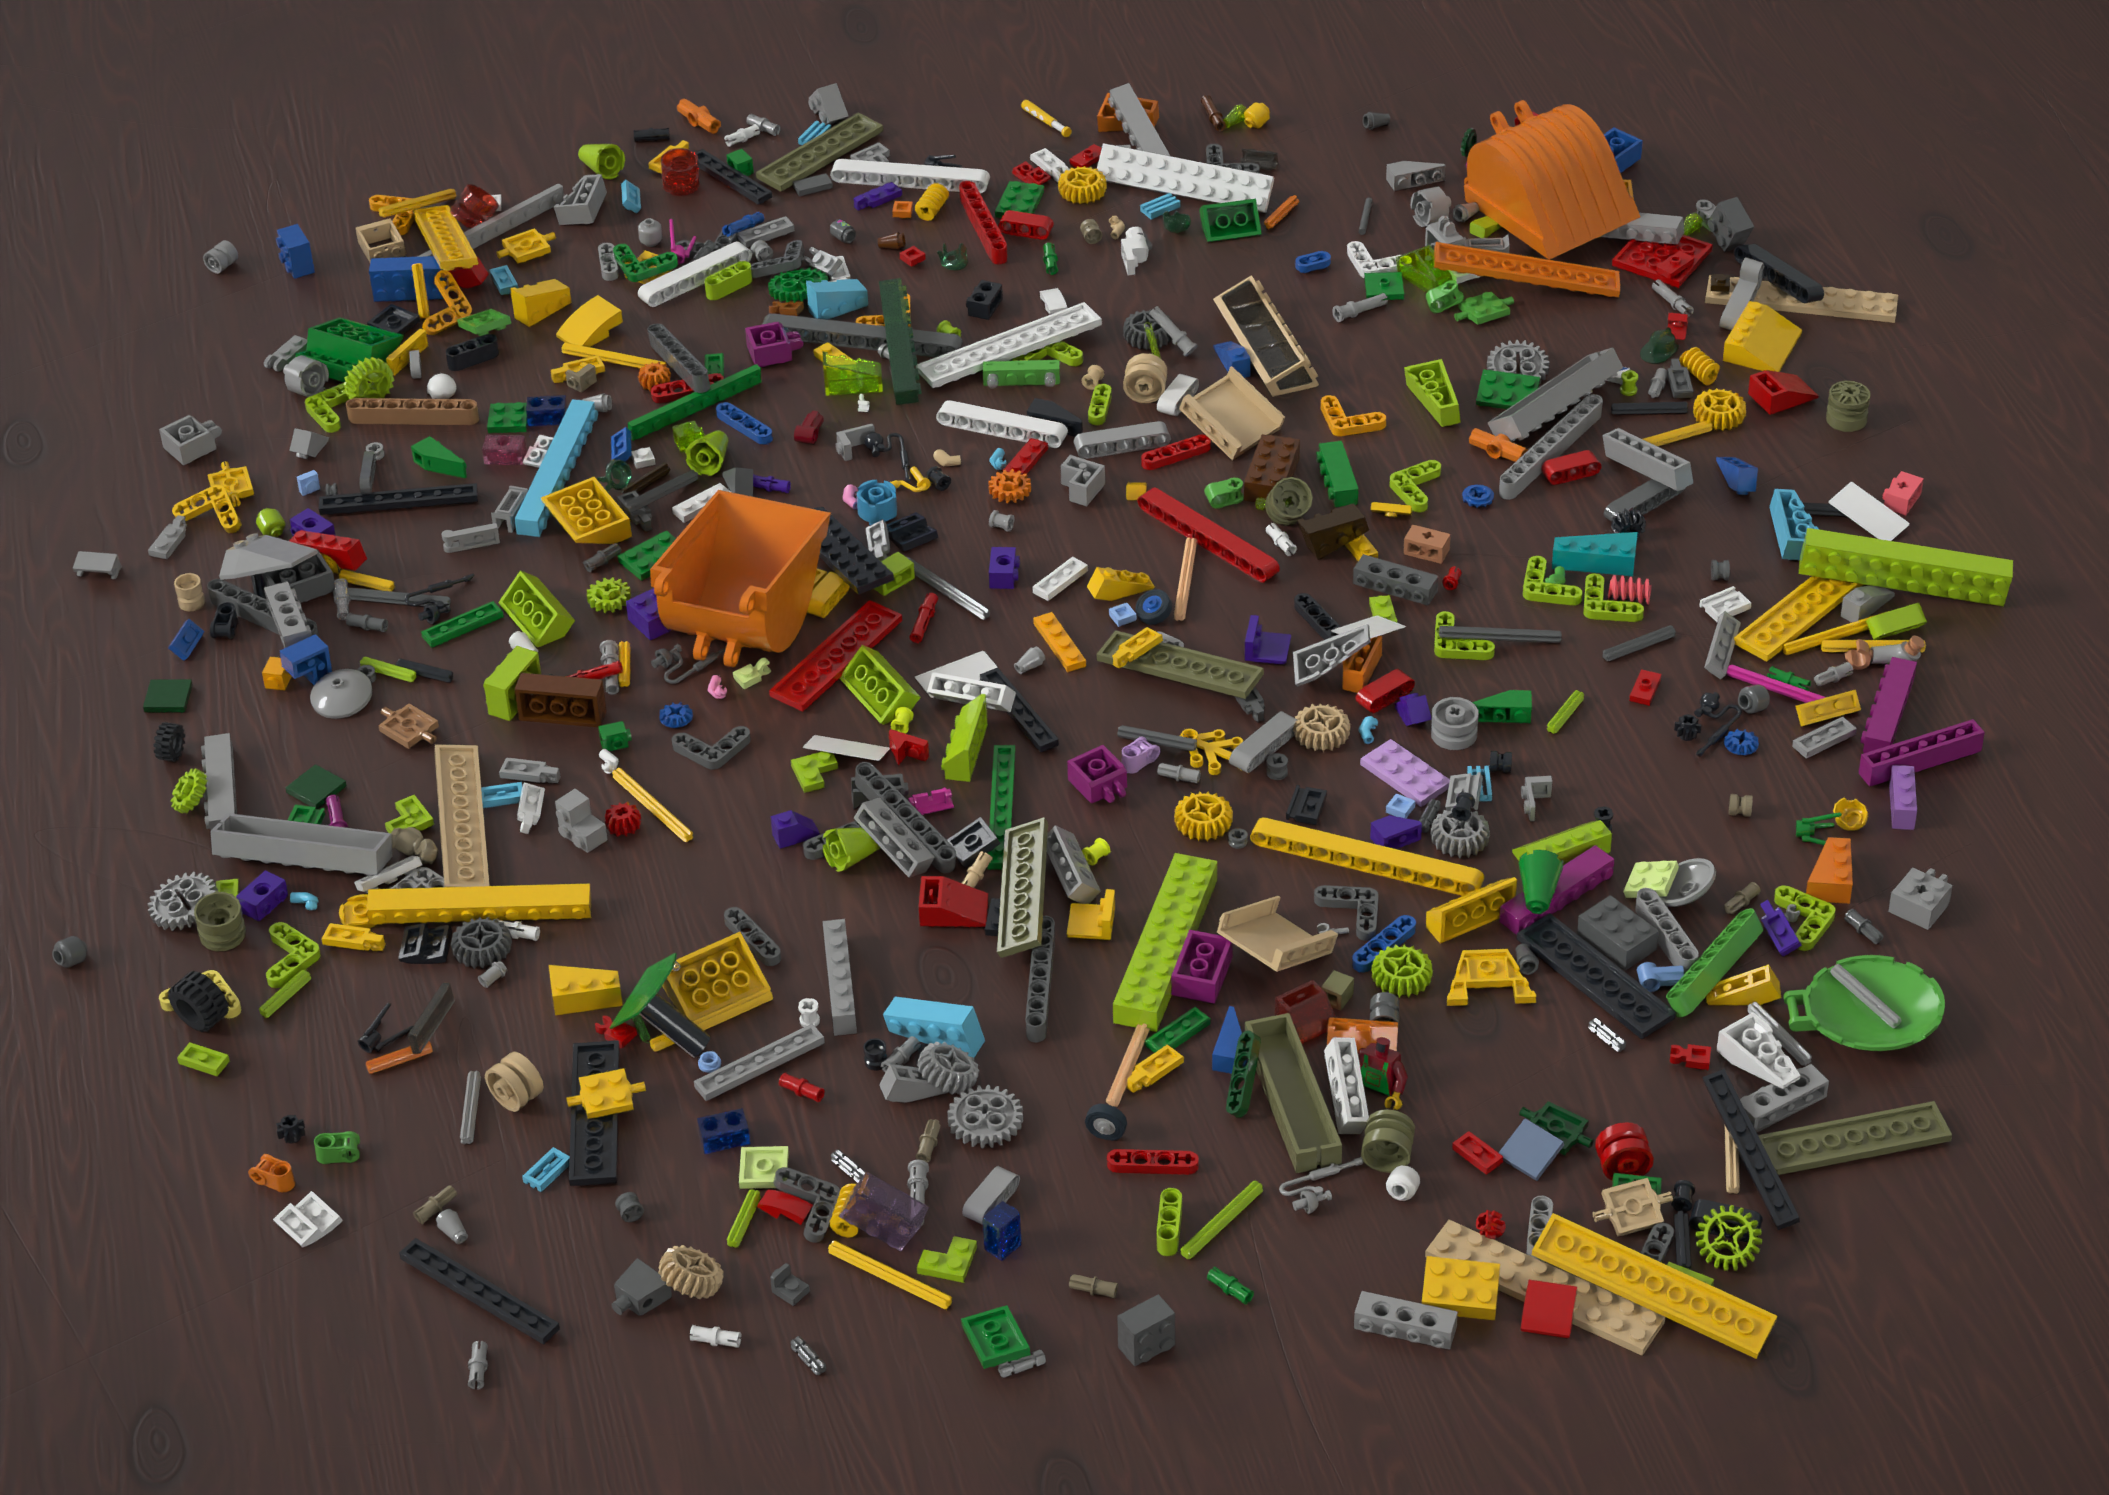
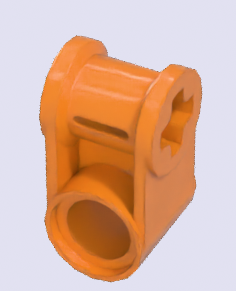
M263 1154L257 1166L252 1167L248 1171L250 1178L255 1183L267 1186L278 1192H288L295 1186L290 1163L274 1158L269 1154Z

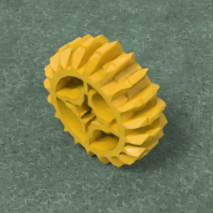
M1077 166V168H1070V171L1065 170L1061 174L1058 181V189L1062 198L1066 199L1067 202L1088 204V202L1094 203L1095 200H1100V197L1104 196L1107 183L1103 172L1098 171V169L1086 168L1085 166L1080 168Z
M1716 388L1715 390L1709 389L1708 392L1703 391L1701 395L1697 396L1693 406L1696 422L1707 420V424L1712 423V428L1715 431L1717 429L1724 431L1726 428L1729 430L1732 427L1736 428L1738 424H1742L1746 416V402L1743 401V397L1739 396L1738 393H1732V390L1725 391V389L1718 390Z
M1209 791L1206 794L1199 792L1196 795L1191 793L1190 797L1184 796L1183 800L1179 801L1175 809L1174 818L1178 831H1181L1183 836H1189L1190 840L1193 838H1197L1198 841L1206 839L1208 842L1209 838L1216 840L1217 836L1223 837L1225 832H1229L1233 822V811L1229 801H1225L1224 797H1218L1217 793L1211 795Z

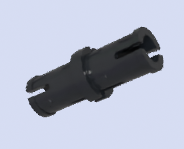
M652 127L648 130H633L634 142L644 140L654 142V140L670 139L669 128L653 129Z

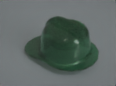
M1668 327L1665 330H1657L1652 333L1649 342L1640 351L1642 360L1652 364L1662 363L1679 349V344L1675 340V335L1671 333V328Z

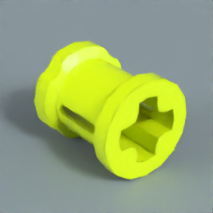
M906 707L897 708L895 719L891 722V729L906 734L909 730L908 724L914 717L913 712Z
M1097 838L1095 844L1082 849L1087 863L1092 866L1098 862L1099 858L1107 856L1111 852L1109 844L1102 838Z

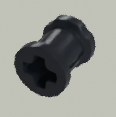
M934 466L927 471L926 478L935 484L937 490L944 491L951 484V478L943 474L940 467Z
M1462 792L1456 797L1457 804L1452 809V816L1459 821H1467L1471 817V808L1475 805V798L1469 793Z
M1605 806L1596 808L1594 811L1595 821L1601 820L1611 832V820L1614 815L1612 809Z
M1679 1180L1675 1183V1196L1671 1202V1206L1675 1210L1686 1212L1692 1209L1693 1202L1691 1198L1695 1193V1185L1687 1180Z

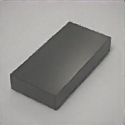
M827 174L794 181L793 188L798 196L831 189L833 184Z

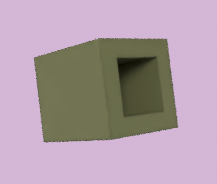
M1334 970L1321 987V1003L1341 1011L1354 994V978Z

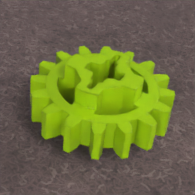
M614 577L610 580L603 578V582L597 580L596 585L591 584L590 589H587L588 604H590L591 608L596 607L597 612L603 609L604 613L607 611L613 613L616 608L622 610V605L626 606V601L631 599V590L627 582L622 583V579L615 581Z
M196 768L190 769L189 772L186 771L185 776L179 779L178 784L175 786L176 788L173 790L172 795L174 797L171 799L173 803L171 807L182 814H187L189 810L192 811L194 806L200 803V799L203 798V794L206 791L204 785L208 782L206 780L207 775Z

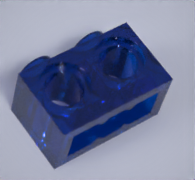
M566 395L527 397L526 414L528 426L560 425L567 411Z
M743 1108L697 1118L699 1136L705 1154L750 1144L749 1128Z
M1003 1201L983 1216L984 1249L1001 1261L1022 1245L1020 1213L1015 1207L1009 1206Z

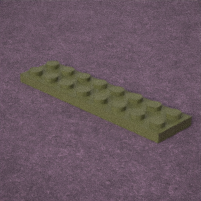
M858 112L757 171L756 178L782 192L792 186L794 181L804 179L883 132V125Z
M1115 630L1096 654L1097 661L1113 665L1112 655L1119 649V645L1134 635ZM1163 642L1132 662L1128 661L1123 666L1126 669L1246 699L1264 675L1262 667Z
M1045 817L1005 830L997 953L1000 958L1041 945L1048 822Z
M1935 1101L1758 1135L1778 1175L1949 1142L1952 1139V1133Z

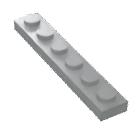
M810 1024L695 1080L694 1087L705 1101H708L824 1044V1036L813 1024Z

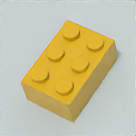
M1427 1256L1422 1304L1457 1311V1316L1495 1320L1500 1264Z

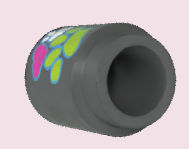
M837 219L831 224V235L843 243H851L855 240L856 231L851 225L841 219Z

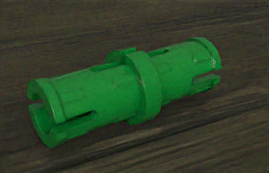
M1046 243L1043 246L1045 255L1043 256V262L1046 264L1047 274L1050 271V275H1055L1058 272V256L1055 253V245L1052 244L1051 247V243Z
M1771 666L1769 671L1776 675L1767 674L1769 678L1807 691L1809 688L1802 686V684L1811 686L1810 680L1795 676V673L1791 671L1787 673L1774 666Z
M1213 1267L1209 1271L1207 1280L1223 1289L1222 1291L1226 1295L1234 1296L1245 1305L1252 1300L1254 1291L1238 1282L1236 1277H1230L1217 1267Z

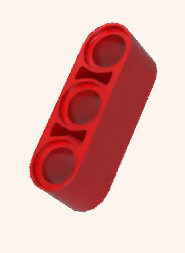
M1012 210L1006 211L998 224L999 230L1004 234L1040 240L1046 239L1054 226L1053 220L1048 216Z
M1585 450L1549 459L1543 463L1541 471L1552 485H1558L1594 476L1599 473L1602 466L1592 451Z
M1395 669L1360 689L1356 695V702L1369 712L1376 713L1399 700L1400 697L1408 695L1413 690L1415 681L1400 669Z

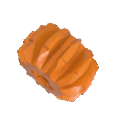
M660 362L645 364L644 367L640 368L638 376L640 385L643 389H649L651 392L653 386L670 382L671 372L666 364H660Z

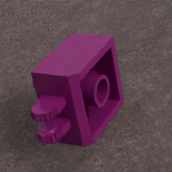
M780 322L745 328L747 348L754 365L757 364L759 367L792 361V351L801 349L804 344L798 332L786 333Z
M1104 745L1067 761L1068 780L1091 804L1103 798L1107 802L1112 803L1115 800L1114 793L1120 798L1126 795L1124 789L1127 788L1126 768Z

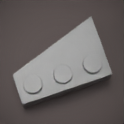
M601 174L584 175L572 188L573 192L570 195L566 194L563 197L564 201L560 205L556 204L554 206L559 225L590 224L594 222L607 193Z

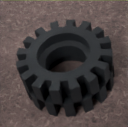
M163 722L162 725H159V730L157 729L156 731L157 736L154 737L156 742L153 744L157 759L171 762L179 760V757L182 755L181 751L184 750L183 744H185V730L182 725Z

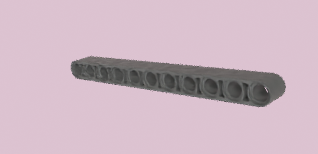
M768 314L762 323L780 322L786 333L798 332L801 336L800 339L807 343L825 344L829 342L833 346L878 351L880 345L889 344L891 348L903 354L939 357L960 349L963 344L962 338L956 334L781 314Z

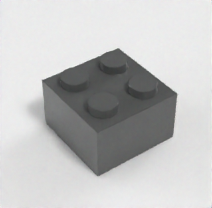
M1738 197L1719 202L1707 222L1709 229L1717 239L1718 245L1721 246L1724 252L1744 245L1754 228Z
M1159 1294L1117 1316L1118 1348L1134 1366L1149 1361L1152 1357L1163 1351H1168L1175 1345V1312Z

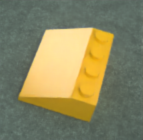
M1749 301L1724 343L1723 361L1760 371L1780 372L1799 339L1802 329L1768 305Z
M595 477L541 497V501L576 543L614 544L632 537L629 517Z
M741 932L675 960L674 968L662 985L677 1009L691 1021L765 988L771 990Z

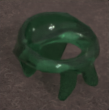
M943 243V253L940 250L937 251L942 266L949 270H961L968 264L967 248L963 243H960L958 249L947 252L946 243ZM955 255V260H946L949 256Z
M612 459L606 465V476L597 477L600 482L608 483L605 486L607 492L612 488L619 491L631 482L632 471L625 461ZM612 477L614 479L620 480V482L618 484L614 483Z

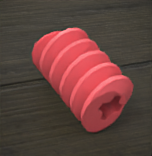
M1613 575L1610 580L1608 600L1613 595L1614 601H1617L1619 596H1621L1623 602L1629 597L1630 602H1634L1638 598V602L1642 604L1645 598L1647 605H1649L1652 585H1650L1647 578L1644 584H1642L1641 578H1638L1636 583H1634L1632 577H1629L1628 581L1625 582L1624 576H1621L1620 580L1617 581L1616 575Z

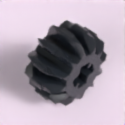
M1633 507L1630 510L1624 508L1623 512H1617V516L1612 517L1611 528L1614 534L1638 532L1637 537H1640V533L1645 532L1646 521L1640 510H1634Z

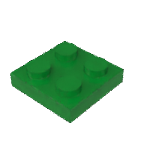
M529 403L490 404L487 424L488 433L526 432L530 409Z

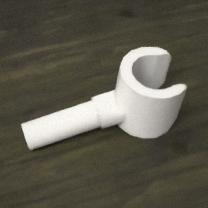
M860 394L858 412H869V401H864V395Z

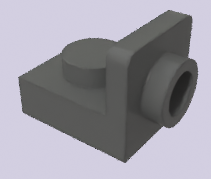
M787 1263L776 1269L770 1277L772 1293L792 1306L810 1292L808 1284L791 1274L790 1265Z

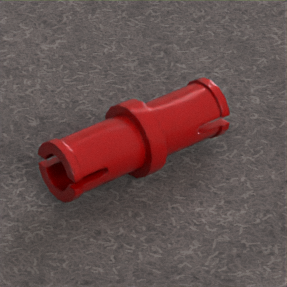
M783 1073L779 1079V1086L795 1092L799 1097L805 1096L816 1102H820L824 1097L825 1090L810 1084L807 1079H798L788 1073Z

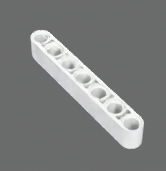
M738 241L733 242L642 285L638 290V297L650 307H656L704 284L705 278L739 261L749 262L752 258V251Z
M945 401L936 415L937 421L944 426L1022 442H1028L1030 438L1047 442L1048 447L1058 448L1068 433L1067 427L1059 422L955 401Z

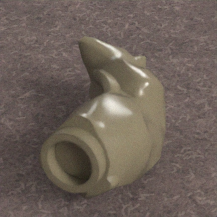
M407 827L405 829L395 828L391 832L392 849L395 848L397 851L408 856L415 855L420 857L421 862L425 864L429 863L431 865L437 858L439 853L437 846L431 839H423L422 833L419 830Z

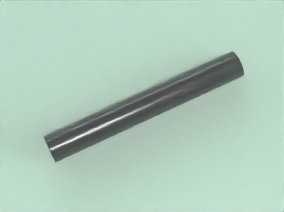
M1371 198L1365 200L1358 231L1361 235L1366 233L1373 202Z

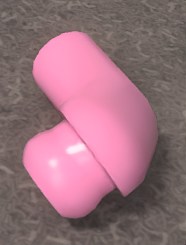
M849 484L844 488L843 501L851 508L858 509L857 499L854 497L857 495L855 491L858 492V488Z
M714 675L709 683L708 692L716 699H723L726 696L727 688L722 689V685H720L721 677Z

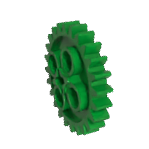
M804 268L800 270L794 269L793 271H787V273L781 272L780 276L775 275V278L770 279L771 282H768V289L771 297H774L775 300L779 299L780 302L784 300L787 303L791 300L794 303L797 300L803 302L804 299L808 300L806 281L817 283L821 282V280L828 281V277L822 270H811V268L806 270Z

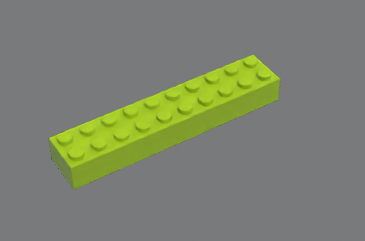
M1807 528L1800 555L1798 574L2004 607L2013 578V560Z
M1178 853L1174 854L1113 1002V1023L1135 1028L1138 1024L1143 1025L1144 1023L1147 1024L1146 1028H1149L1150 1031H1158L1172 996L1171 975L1189 930H1198L1216 885L1217 861Z

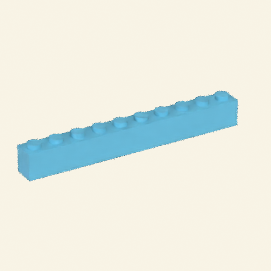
M572 399L515 517L518 535L540 537L543 529H546L547 520L552 516V513L541 501V497L564 489L566 480L568 481L570 478L571 469H574L576 459L581 455V448L586 444L587 435L591 433L594 421H597L598 411L595 410L594 402Z

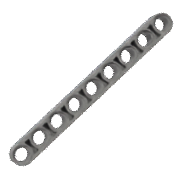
M1595 394L1586 396L1500 476L1499 496L1507 500L1515 498L1542 473L1541 467L1545 461L1559 457L1601 418L1602 398Z

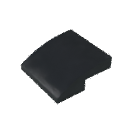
M917 512L887 524L889 539L904 552L938 538L937 530L928 526L926 518Z
M426 923L405 927L398 957L399 961L411 964L446 962L453 931L450 925L429 929Z

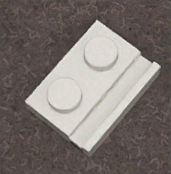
M1732 586L1701 599L1700 607H1704L1705 612L1718 623L1719 616L1724 611L1734 616L1751 609V602L1742 593L1735 591V587Z

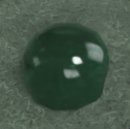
M1168 211L1162 214L1164 227L1171 233L1183 232L1191 225V218L1187 214H1179L1178 211L1174 215H1170Z

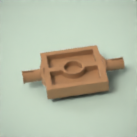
M407 704L397 711H392L388 707L382 708L381 714L388 718L378 725L381 733L408 749L422 739L430 744L436 742L437 737L431 734L432 731L439 727L438 720L411 704Z

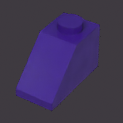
M792 810L771 816L772 835L780 849L820 835L812 819Z
M1389 815L1371 822L1370 839L1376 845L1398 849L1421 840L1422 823L1417 820Z

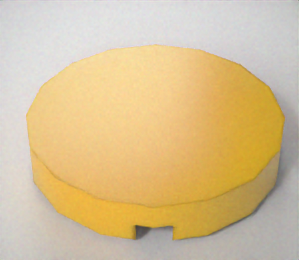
M368 894L352 896L347 899L344 905L340 906L339 916L343 925L372 928L377 925L369 924Z

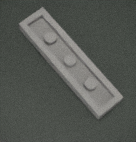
M1726 611L1719 616L1704 667L1719 679L1726 675L1735 645L1734 637L1738 634L1741 622Z

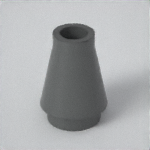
M1368 112L1363 116V125L1370 130L1390 123L1389 114Z
M1519 944L1516 947L1519 971L1526 975L1533 974L1538 968L1539 960L1529 949L1528 945Z

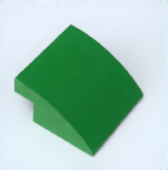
M339 317L308 328L307 350L296 353V357L303 355L318 360L327 366L329 378L346 382L344 377L349 376L348 371L353 369L352 365H358V360L363 362L365 357L368 359L374 357L386 363V358L399 347L403 335Z

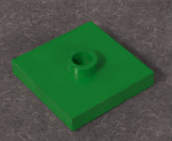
M1402 272L1364 273L1366 299L1382 293L1387 296V298L1382 300L1404 299Z

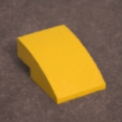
M597 295L583 304L566 320L556 333V337L565 343L591 347L609 337L608 330L623 323L622 311Z

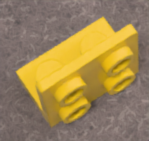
M1106 889L1105 898H1101L1100 905L1072 903L1067 937L1111 940L1115 914V890Z

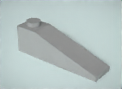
M1365 624L1293 652L1295 685L1298 687L1320 678L1371 642L1369 625Z

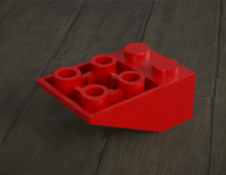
M1770 370L1750 375L1748 395L1769 415L1819 398V395L1797 375Z
M921 876L919 896L920 926L985 927L989 895L984 891L944 876Z

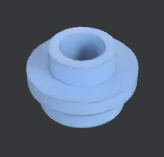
M712 1051L704 1052L698 1060L699 1069L707 1073L718 1070L721 1067L720 1057Z

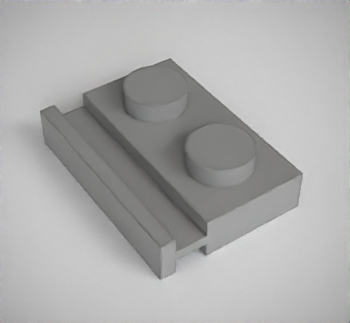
M1477 772V775L1469 773L1452 775L1450 777L1445 806L1447 811L1450 812L1456 806V797L1462 792L1474 796L1475 805L1472 808L1478 810L1483 781L1481 772Z

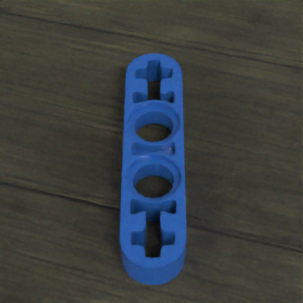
M723 402L717 405V418L758 444H768L773 440L770 427L731 403Z
M1409 915L1398 917L1353 954V969L1362 973L1370 971L1375 956L1379 954V952L1372 951L1371 949L1379 947L1385 951L1387 946L1394 948L1395 944L1399 947L1414 935L1416 920ZM1395 936L1397 939L1389 940L1386 937Z

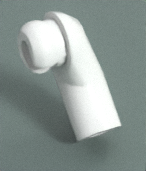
M607 749L601 750L599 757L605 761V764H602V769L605 773L611 774L613 770H616L619 760Z

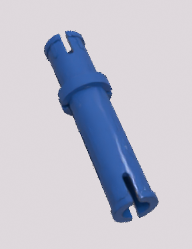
M760 212L745 215L742 219L723 226L722 232L725 236L729 237L745 229L753 228L755 225L764 222V215Z

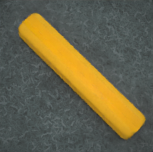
M417 263L412 265L418 313L420 319H424L430 316L423 265Z
M344 569L339 573V580L382 591H393L395 589V584L391 580Z
M621 641L619 643V660L623 667V673L618 674V681L620 687H628L630 685V643L628 641Z

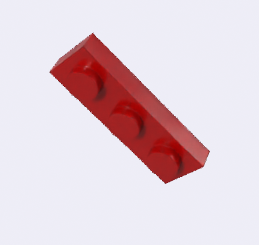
M1030 438L1004 470L1010 472L1013 469L1015 473L1021 471V475L1028 474L1048 450V443Z

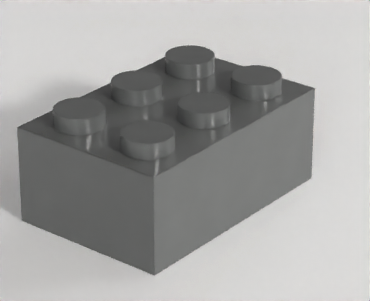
M319 551L318 554L293 567L262 573L265 587L288 582L290 588L295 589L298 599L296 601H300V603L333 592L335 588L333 572Z
M1611 895L1579 915L1577 935L1625 971L1657 950L1659 931Z

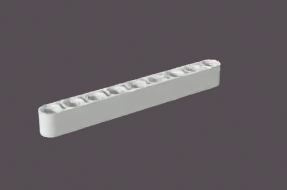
M849 159L836 160L830 175L832 180L838 183L883 186L886 183L893 182L898 187L927 189L931 184L938 183L945 186L948 191L960 192L959 184L961 182L972 181L980 193L986 191L990 179L989 173L982 169Z

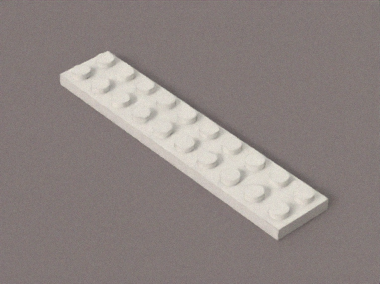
M1103 144L1097 166L1098 171L1103 172L1106 182L1166 194L1171 193L1176 196L1212 203L1256 198L1258 212L1263 213L1267 212L1275 179L1273 176L1109 144Z
M1083 302L917 364L916 369L932 388L941 387L943 384L959 380L964 376L983 370V362L1010 361L1012 358L1023 354L1026 355L1028 352L1044 348L1047 345L1076 336L1084 331L1092 330L1102 325V320Z

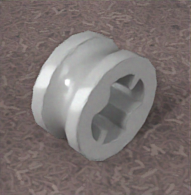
M374 442L366 446V451H375L376 461L384 457L383 445L381 443Z

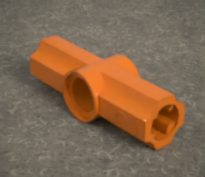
M685 98L680 100L677 105V111L686 116L693 127L699 125L712 134L717 133L721 127V122L710 115L706 106L698 107Z
M1475 428L1469 437L1471 445L1486 450L1487 454L1494 459L1501 456L1516 462L1528 451L1525 447L1512 443L1504 434L1494 436Z

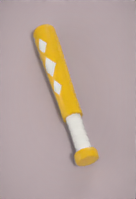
M1024 100L1021 103L1023 110L1050 127L1057 129L1061 132L1062 136H1070L1072 132L1070 127L1063 126L1029 100Z

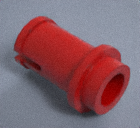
M1455 566L1449 569L1448 575L1442 580L1445 589L1453 590L1457 588L1458 580L1462 575L1460 568L1456 572H1454Z

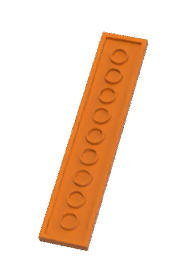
M1441 242L1435 243L1434 268L1443 271L1451 270L1458 273L1489 276L1495 279L1545 285L1551 288H1564L1570 291L1601 294L1607 297H1619L1620 295L1619 271Z

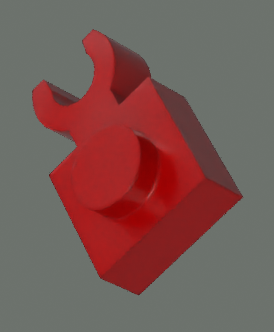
M608 1016L602 1017L603 1024L605 1025L595 1023L597 1033L604 1034L607 1041L619 1040V1045L622 1049L637 1035L636 1028L625 1022L610 1029L609 1027L613 1022Z
M1688 1044L1687 1049H1683L1679 1045H1671L1670 1063L1679 1064L1686 1062V1067L1709 1070L1711 1047Z

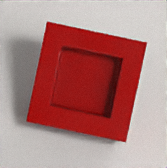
M915 246L900 252V259L911 267L926 260L925 253Z

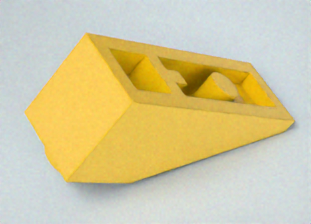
M1768 964L1719 981L1707 994L1708 1005H1749L1753 1002H1758L1762 1005L1781 998L1780 981Z

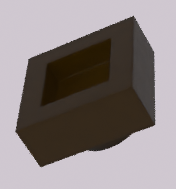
M1711 274L1710 291L1729 292L1730 275Z

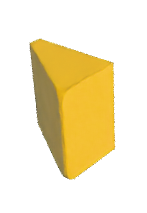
M1128 482L1126 485V499L1137 500L1139 496L1146 492L1147 483Z

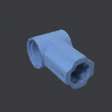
M1645 962L1638 966L1637 974L1640 984L1649 992H1654L1660 986L1675 985L1684 975L1683 966L1657 967L1652 962Z

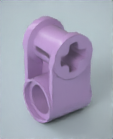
M1141 736L1122 749L1121 763L1125 766L1127 773H1136L1158 758L1160 747L1150 744L1145 737Z

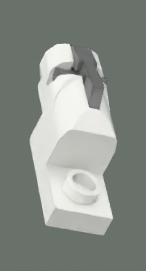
M1138 226L1129 228L1126 231V239H1121V255L1128 275H1135V267H1138V263L1147 260L1148 252L1152 249V244L1147 235Z

